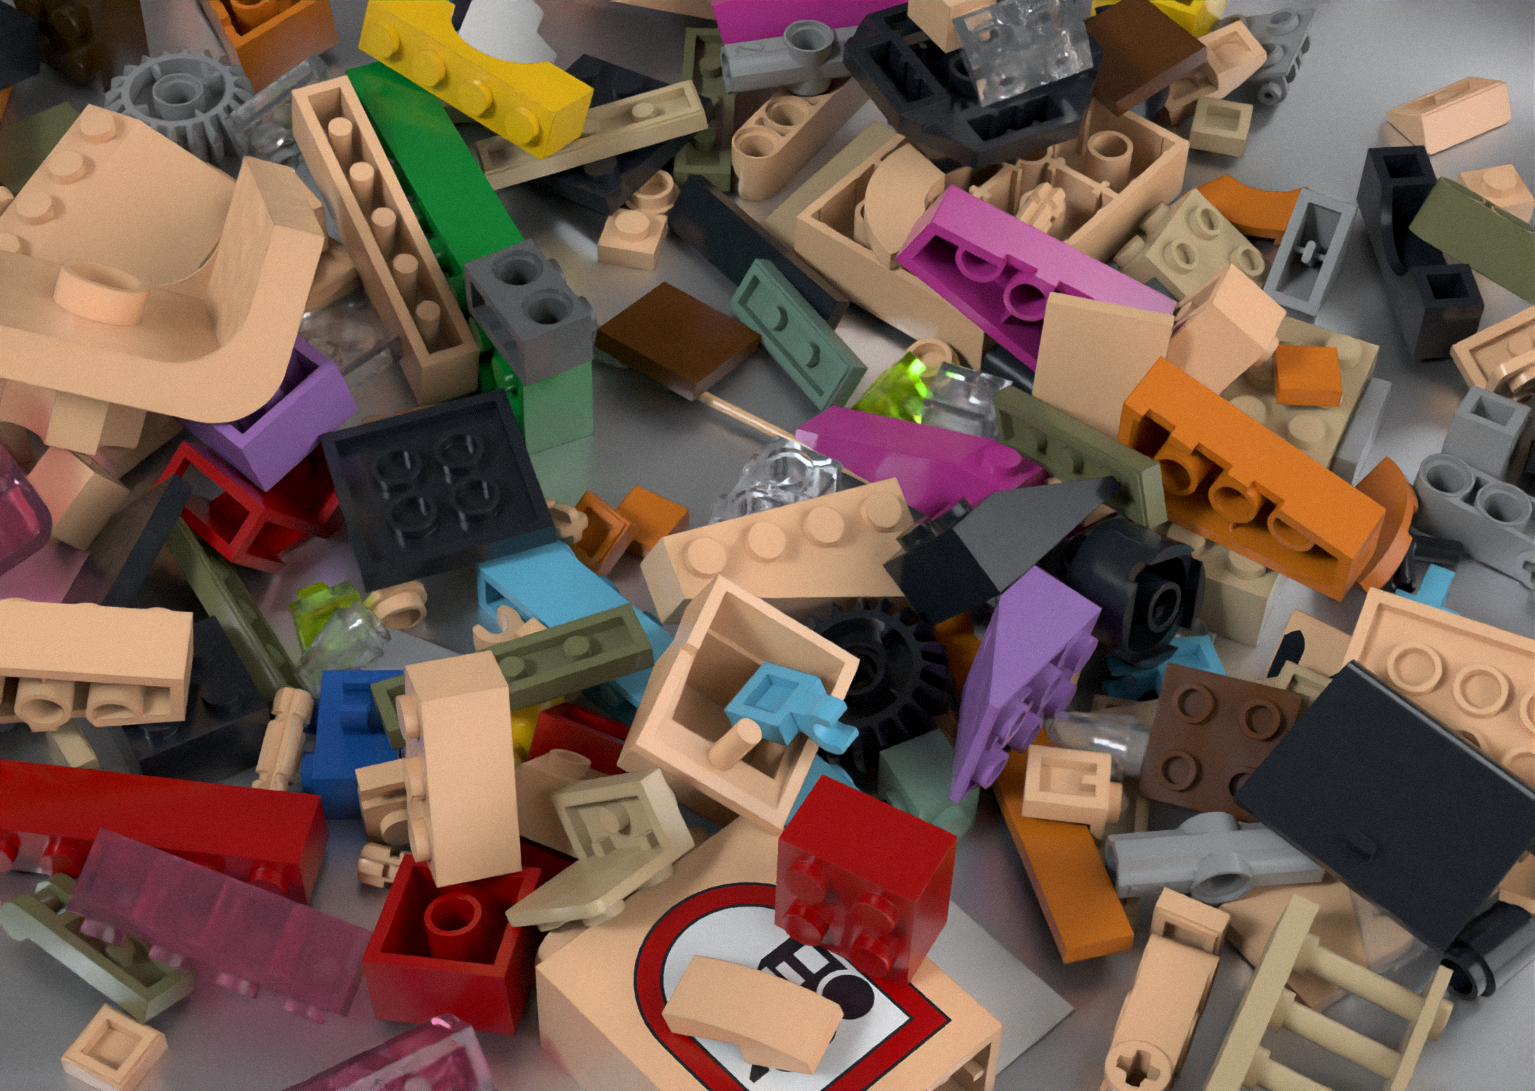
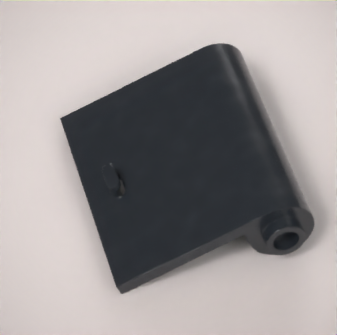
M1355 659L1348 662L1235 793L1232 802L1441 957L1517 862L1522 863L1530 853L1535 856V787Z

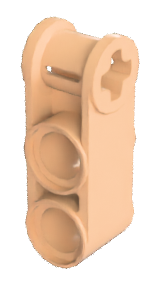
M1153 933L1151 934L1135 977L1133 989L1130 988L1125 998L1113 1033L1110 1049L1105 1060L1104 1079L1099 1091H1171L1177 1073L1181 1074L1187 1059L1199 1018L1202 1017L1207 1005L1221 957Z

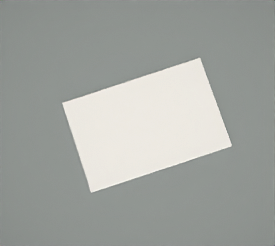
M950 899L947 923L926 956L1003 1024L996 1069L997 1075L1075 1009Z

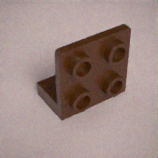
M1168 662L1139 781L1138 794L1141 797L1205 813L1225 812L1233 815L1237 821L1245 823H1260L1232 802L1233 796L1308 709L1310 696Z

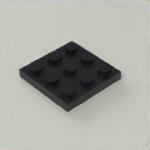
M583 54L565 70L568 74L594 89L589 109L671 85L587 54ZM698 94L708 124L715 117L712 99ZM700 131L539 177L525 183L611 216Z
M505 388L319 435L324 458L366 593L557 542L554 522Z

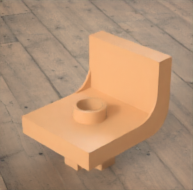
M244 155L222 236L215 252L199 270L175 282L149 284L145 279L128 270L93 260L68 259L59 264L0 250V420L14 423L33 431L42 438L44 445L95 456L97 448L104 446H119L136 450L147 410L203 423H226L244 418L265 405L276 393L284 379L326 238L293 168Z

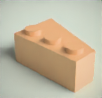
M1231 263L1177 303L1173 312L1175 320L1167 360L1216 394H1220L1251 365L1256 368L1273 354L1280 342L1279 338L1275 335L1287 311Z
M488 650L405 665V695L396 696V710L403 739L406 740V758L402 759V773L407 793V814L410 819L408 820V835L415 862L427 861L437 888L522 871L509 687L492 651Z

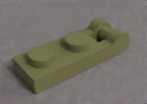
M56 873L38 883L33 895L20 893L0 906L1 925L11 938L17 941L29 938L143 1024L194 992L199 970L64 873Z

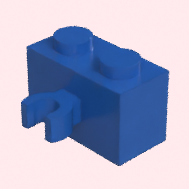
M322 670L320 698H311L314 702V708L310 724L307 726L308 737L316 738L315 751L303 752L301 773L303 792L321 796L326 820H362L355 769L405 758L406 746L392 751L375 707L370 684L402 675L404 670Z

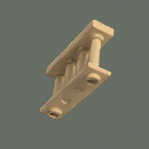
M1293 893L1270 934L1201 1091H1239L1241 1086L1253 1091L1256 1085L1267 1091H1334L1269 1058L1271 1051L1259 1044L1266 1028L1278 1033L1281 1027L1385 1078L1380 1091H1406L1426 1039L1434 1042L1438 1040L1452 1012L1454 1003L1443 997L1453 970L1439 965L1422 992L1418 994L1319 945L1320 937L1309 932L1320 905ZM1305 970L1407 1020L1408 1022L1397 1050L1395 1051L1294 1001L1296 993L1285 988L1291 971L1302 976Z

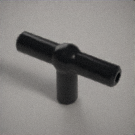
M1409 527L1408 533L1413 539L1401 564L1390 578L1392 592L1395 593L1398 588L1412 594L1416 590L1414 560L1453 566L1460 564L1464 555L1463 544L1456 540L1414 535Z

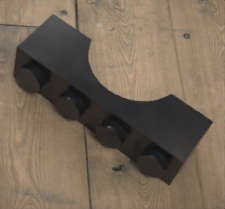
M1425 146L1368 148L1356 200L1412 359L1452 357L1449 353L1452 345L1477 333L1485 304L1469 263L1448 265L1441 250L1427 243L1409 229L1410 224L1437 182Z

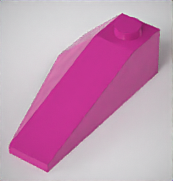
M835 405L798 427L795 433L796 440L870 483L896 477L906 503L930 518H933L949 504L963 496L969 504H972L993 492L1044 485L1043 481L1051 477L1041 466L1021 456L1015 449L1001 445L993 439Z

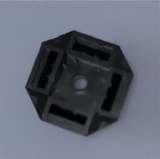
M997 0L993 35L945 53L907 16L908 2L867 14L859 24L854 36H850L844 44V66L885 116L888 125H891L898 134L915 141L929 160L944 174L966 167L979 170L1001 162L1015 166L1022 155L1078 138L1102 70L1104 49L1061 0Z

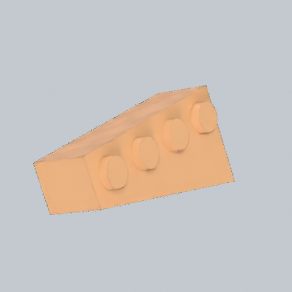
M896 477L661 537L640 563L662 625L680 624L685 608L717 574L722 575L799 623L805 618H809V614L817 618H830L832 616L831 608L833 601L840 605L844 612L854 609L859 596L868 601L871 610H874L886 597L894 604L897 613L908 606L917 613L883 567V564L902 548L896 538L914 524Z
M16 597L0 599V724L25 722L28 723L32 732L59 731V726L68 722L70 718L86 717L95 727L185 721L193 660V612L171 611L160 607L148 609L107 607L89 602L78 604L35 602Z

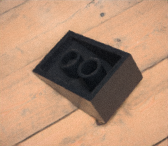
M1112 475L997 491L972 504H969L963 496L949 504L932 519L929 516H925L902 532L896 538L902 548L887 560L883 567L923 621H928L929 625L935 626L1002 594L1121 485Z

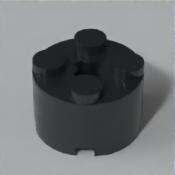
M1122 518L1112 519L1101 524L1088 536L1082 533L1074 536L1066 547L1063 556V564L1067 570L1063 584L1102 608L1091 633L1092 636L1098 639L1095 650L1120 661L1124 660V663L1141 670L1156 668L1169 660L1178 650V647L1169 643L1178 632L1180 626L1191 631L1203 602L1206 576L1203 562L1192 557L1191 552L1196 550L1188 544Z

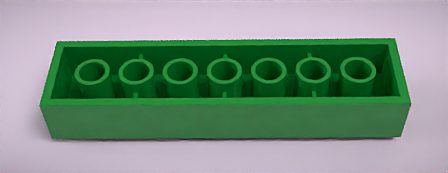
M380 61L345 70V75L348 76L480 349L478 389L480 393L505 388L529 455L593 435L592 360L525 387L467 309L464 264L525 240L437 96Z

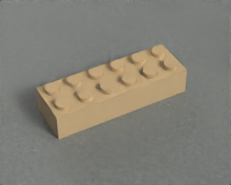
M1284 316L1275 335L1280 340L1278 345L1337 347L1343 391L1339 407L1276 404L1272 369L1273 354L1260 366L1254 368L1251 365L1224 390L1221 397L1330 470L1335 451L1367 380H1371L1380 346ZM1169 520L1158 525L1156 532L1190 545L1196 550L1191 552L1192 557L1203 562L1206 581L1203 602L1198 618L1205 623L1207 631L1256 648L1287 577Z

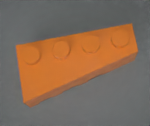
M199 0L233 65L242 66L244 74L248 79H251L255 93L339 43L329 0Z
M1162 356L1158 358L1123 402L1117 441L1160 463L1167 518L1169 521L1339 602L1343 600L1375 553L1387 509Z

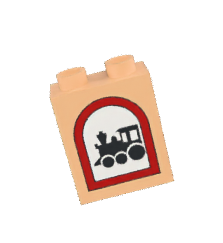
M741 815L713 836L703 827L689 828L688 830L695 843V847L672 863L674 873L669 878L657 885L634 893L624 901L626 907L621 913L603 923L585 926L582 919L571 920L560 927L552 929L536 953L534 965L540 1046L585 1091H993L1003 1024L927 956L905 988L885 977L874 978L858 970L851 961L818 945L807 946L790 937L784 929L774 925L778 838L784 831V828L775 836ZM694 954L744 965L772 974L818 993L840 1005L844 1015L813 1075L748 1064L737 1044L671 1032L662 1015V1011Z

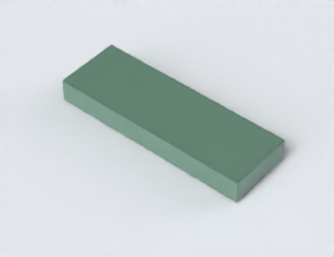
M758 258L754 260L729 302L728 307L746 327L761 334L760 343L821 412L833 405L844 407L868 370L867 366L770 260Z

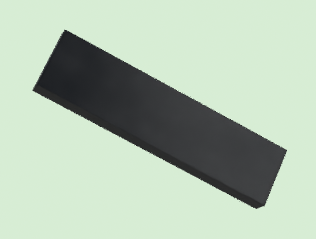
M689 174L668 215V226L737 287L740 286L756 258L770 260L835 331L850 302L703 175Z

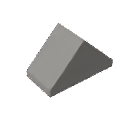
M1302 187L1263 291L1282 306L1317 317L1345 267L1359 207Z

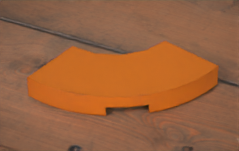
M1228 174L1196 188L1241 234L1275 239L1274 245L1281 244L1301 188L1287 192L1263 191L1243 185Z
M1387 456L1355 486L1360 492L1387 509L1375 553L1352 585L1365 595L1368 594L1370 587L1381 589L1401 564L1413 539L1408 530L1412 516L1418 510V499L1414 487L1397 464Z

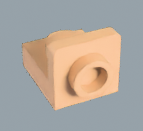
M1029 744L1021 816L1088 824L1089 832L1096 847H1101L1105 823L1118 824L1121 808L1122 783L1110 782L1112 754Z

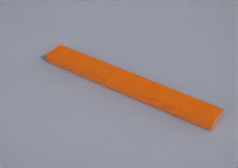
M965 612L933 626L940 644L945 646L950 658L948 668L953 677L952 691L959 708L962 689L981 645V641L974 636L972 625ZM1042 725L1032 745L1053 747L1044 725ZM1013 749L1009 753L1004 769L991 786L1063 963L1067 964L1132 950L1134 933L1087 824L1021 816L1028 749L1022 754Z

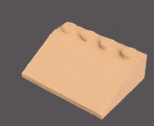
M88 104L0 216V250L59 264L68 259L93 260L128 270L142 277L149 284L175 282L199 270L215 252L222 236L236 183L141 120Z

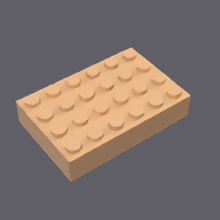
M1092 97L1078 138L1022 155L1015 166L1001 162L979 170L966 167L945 174L944 190L929 201L926 210L952 184L1015 217L1022 206L1030 200L1029 197L1035 188L1041 183L1048 182L1053 188L1061 187L1066 197L1063 200V211L1054 222H1051L1052 226L1047 234L1105 263L1141 230L1138 225L1149 211L1162 201L1168 206L1181 194L1190 142L1130 110L1116 117ZM897 133L796 216L794 254L847 300L917 341L935 338L945 342L958 355L960 366L980 377L983 374L981 365L984 357L998 342L902 264L889 270L879 260L868 242L864 228L865 193L877 167L890 154L907 143L911 144L929 160L915 141Z

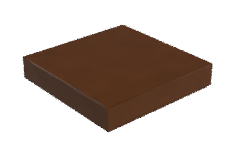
M1121 0L1082 24L1104 49L1102 70L1093 97L1116 117L1121 116L1208 61L1206 46L1148 0Z
M664 281L599 327L594 346L688 400L694 401L756 353L761 334Z

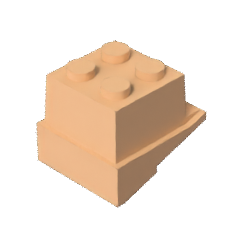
M717 574L685 608L673 642L655 662L617 766L629 773L660 767L667 785L675 794L676 800L723 828L741 815L776 836L783 830L819 746L800 731L788 746L763 739L761 728L755 721L749 718L739 720L732 727L724 709L765 661L818 676L827 695H832L843 701L857 671L860 659L722 575Z

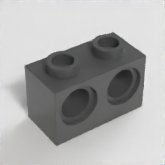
M531 238L464 264L467 309L525 387L593 360L592 332L597 329V321L590 303L584 296L577 297L566 283L559 263L554 258L547 259Z

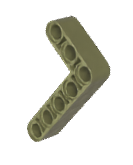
M1440 176L1410 224L1409 229L1427 243L1463 264L1469 263L1471 269L1530 304L1535 305V227L1458 182Z

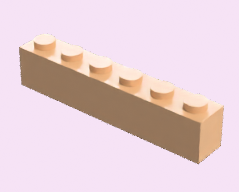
M345 75L291 90L293 136L420 407L476 391L478 387L480 349L348 76Z

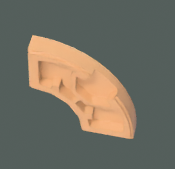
M909 143L894 151L877 167L865 193V233L872 250L889 270L901 264L896 260V257L911 229L926 211L929 201L940 194L945 186V174Z

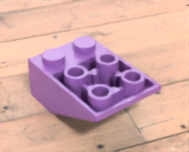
M297 335L280 387L273 397L254 413L226 423H203L174 416L171 417L266 493L321 444L319 435L334 432L359 409L337 364Z
M1036 565L1029 569L1000 596L962 689L949 797L956 804H959L978 784L985 789L989 788L1004 769L1009 753L1013 749L1020 754L1024 753L1040 732L1044 719L1049 716L1056 720L1063 714L1077 691V686L1070 682L1074 673H1078L1084 667L1097 646L1098 639L1092 636L1091 633L1102 608Z

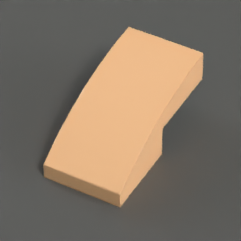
M1241 20L1198 38L1206 46L1208 61L1170 84L1168 99L1159 112L1171 127L1195 115L1199 96L1222 99L1246 81L1267 61V52Z
M695 954L662 1011V1015L672 1033L737 1044L748 1064L809 1075L814 1074L844 1015L839 1004L793 982L744 965Z

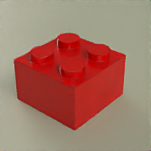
M822 774L778 838L774 925L784 929L790 937L807 946L818 945L851 961L858 970L874 978L885 977L906 988L947 923L958 836Z
M404 853L362 959L375 1019L515 1035L536 974L534 965L536 953L550 930L539 931L537 925L511 927L505 912L544 884L542 868L522 866V871L437 888L427 861L416 863L413 854Z

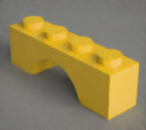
M368 0L358 45L360 50L541 161L581 136L594 92L592 87L549 61L537 63L510 62L489 56L473 48L455 31L452 25L455 5L448 0Z

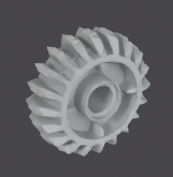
M187 47L177 54H169L163 49L162 56L157 58L142 55L141 65H125L123 76L112 78L111 89L105 93L106 102L104 103V109L141 120L203 162H208L216 167H221L224 156L239 157L240 146L251 143V134L257 128V100L251 79H248L244 74L242 66L231 65L228 56H219L213 59L209 49L203 50L199 54H191Z

